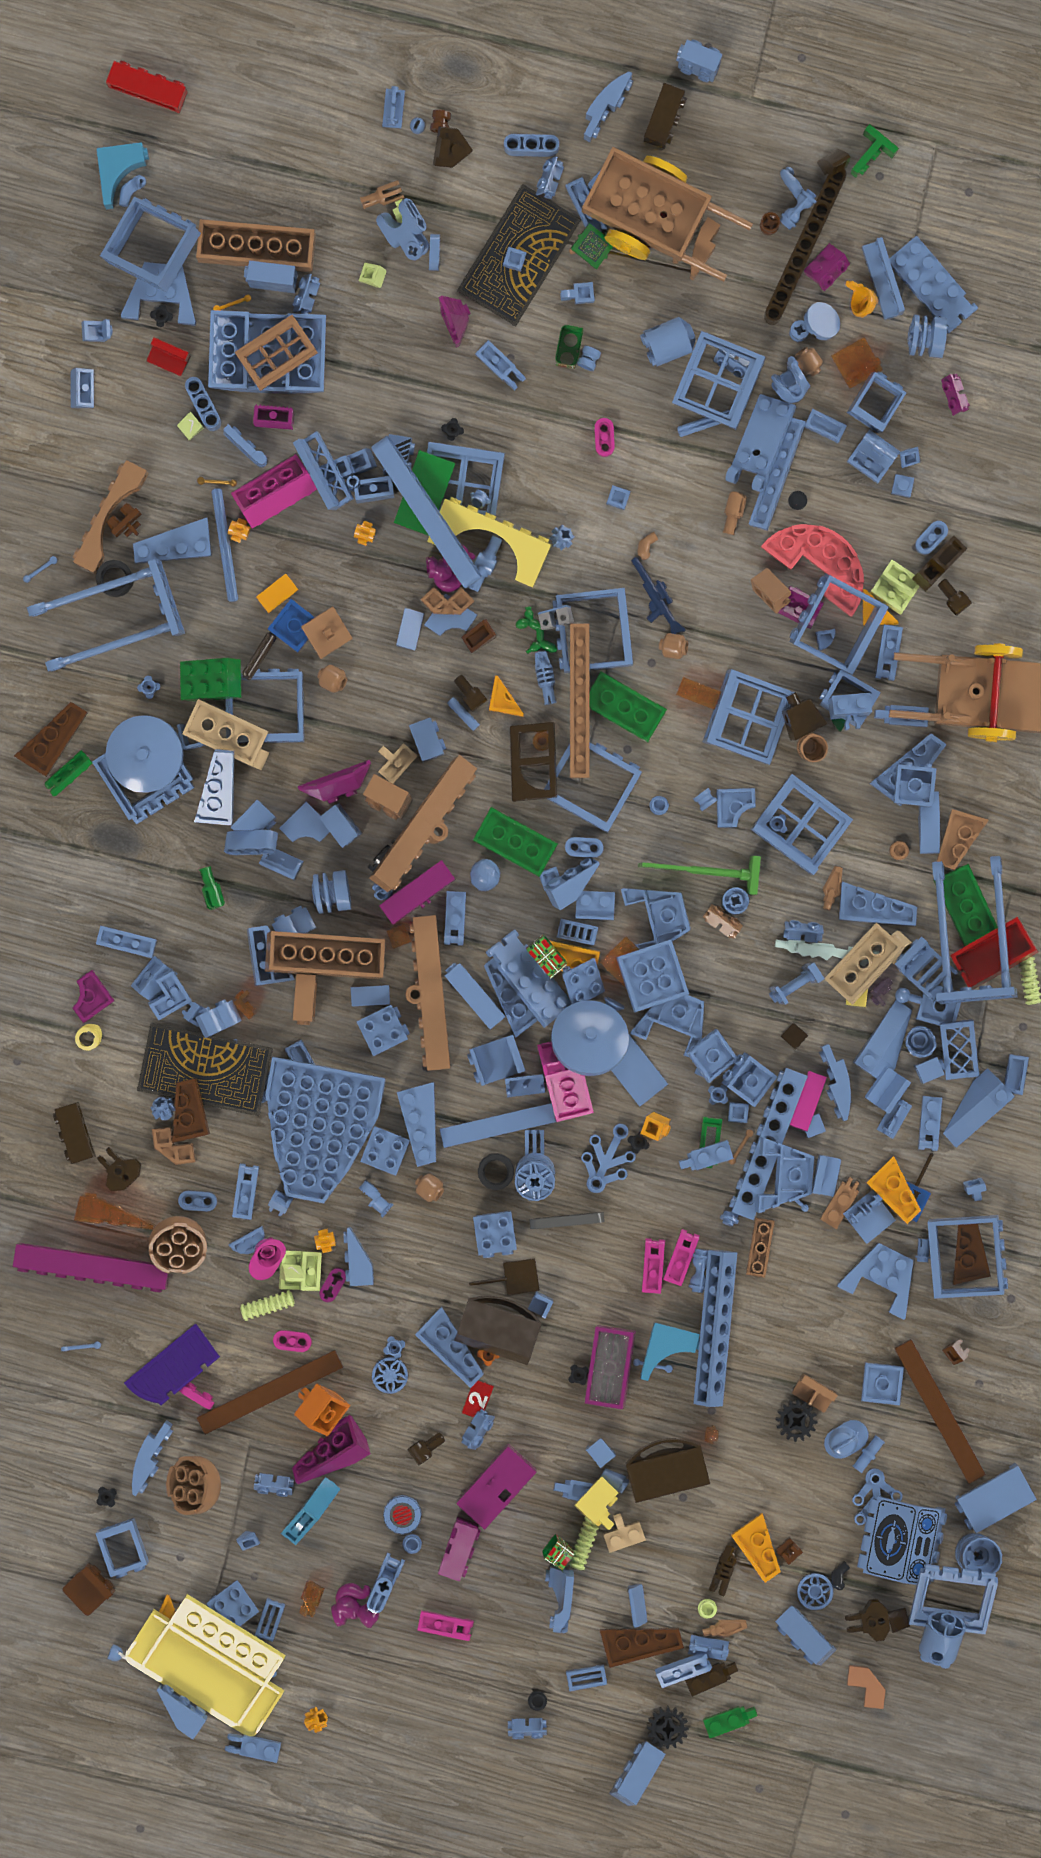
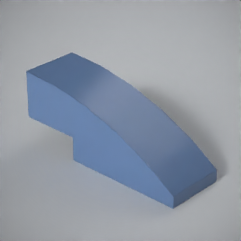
M367 448L334 460L344 480L349 476H356L377 467L371 449ZM329 472L327 478L330 484L336 482V475L332 472Z
M939 791L934 792L933 807L918 806L920 854L940 852Z

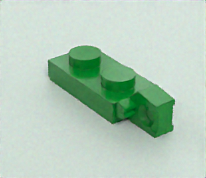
M737 1706L703 1719L710 1739L744 1727L750 1723L749 1719L758 1715L755 1707L745 1709L744 1706Z

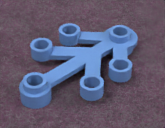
M621 1123L615 1125L613 1128L614 1137L605 1155L600 1144L601 1138L596 1134L590 1137L589 1142L594 1147L600 1164L596 1173L592 1163V1154L584 1152L581 1156V1160L585 1163L589 1173L587 1187L591 1192L600 1193L604 1190L607 1183L627 1178L628 1174L624 1168H619L616 1173L604 1176L607 1169L625 1162L631 1163L636 1158L635 1153L627 1151L624 1155L612 1159L621 1139L626 1138L629 1131L626 1125ZM620 1127L624 1129L622 1135L617 1133V1129ZM593 1137H597L599 1139V1142L597 1144L592 1143L591 1140ZM628 1153L633 1154L634 1157L632 1160L626 1159V1155ZM585 1154L591 1156L589 1161H584L583 1156ZM621 1170L625 1172L623 1178L618 1176V1172ZM594 1180L600 1181V1185L598 1187L593 1186L592 1183Z
M874 1468L866 1473V1484L852 1497L854 1505L861 1506L864 1503V1497L871 1489L873 1493L872 1499H877L881 1496L880 1488L890 1494L891 1499L897 1501L902 1500V1493L884 1481L885 1476L883 1472ZM874 1475L879 1477L877 1482L872 1481ZM899 1493L900 1497L898 1499H894L893 1494ZM857 1496L861 1497L860 1503L855 1502ZM870 1500L860 1513L855 1514L854 1521L857 1525L865 1524L866 1517L869 1514ZM858 1516H863L862 1522H857Z

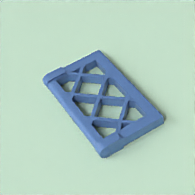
M974 1020L940 1023L946 1080L980 1076ZM963 1027H969V1037L960 1032ZM946 1029H953L956 1032L948 1040ZM958 1033L966 1039L960 1048L951 1042ZM968 1042L971 1043L972 1054L970 1056L962 1050ZM949 1044L957 1049L951 1058L948 1052ZM959 1052L968 1057L962 1066L954 1061ZM972 1060L973 1070H965L964 1067ZM951 1062L954 1063L957 1067H959V1070L957 1072L951 1073Z

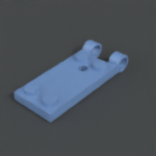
M762 394L759 395L733 463L726 473V481L736 484L743 469L757 474L752 482V490L764 491L796 409L794 404ZM755 450H760L758 456L753 455Z

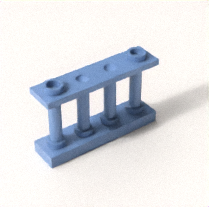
M813 962L802 966L803 971L801 975L781 988L771 986L769 988L771 991L769 996L773 1002L776 1003L778 1001L779 1004L786 1005L789 1003L786 996L808 982L819 983L825 978L816 964Z

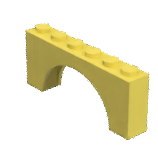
M451 497L450 500H444L440 513L455 536L471 529L487 530L499 535L511 546L515 553L518 566L515 580L534 587L552 545L548 543V538L541 535L536 538L531 535V531L522 527L520 530L513 528V523L506 520L499 522L495 520L497 516L488 512L483 515L478 512V508L468 504V507L460 505L461 501ZM429 536L427 542L434 544Z

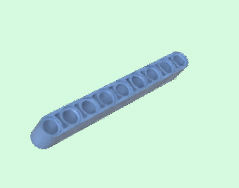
M385 436L371 446L376 457L463 587L468 588L481 579L480 572L389 436Z

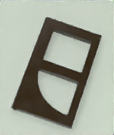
M545 722L510 726L512 801L557 798L555 723ZM548 731L549 756L521 758L520 734ZM549 765L550 790L538 789L528 784L522 775L521 767Z

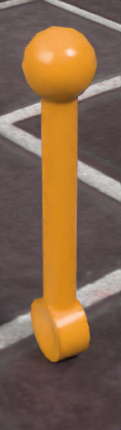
M246 294L244 298L225 305H215L213 310L221 311L244 301L249 302L251 296Z

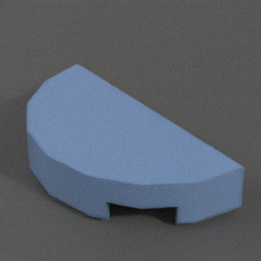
M263 1226L230 1243L229 1246L233 1251L240 1254L253 1253L256 1244L264 1239L265 1232Z

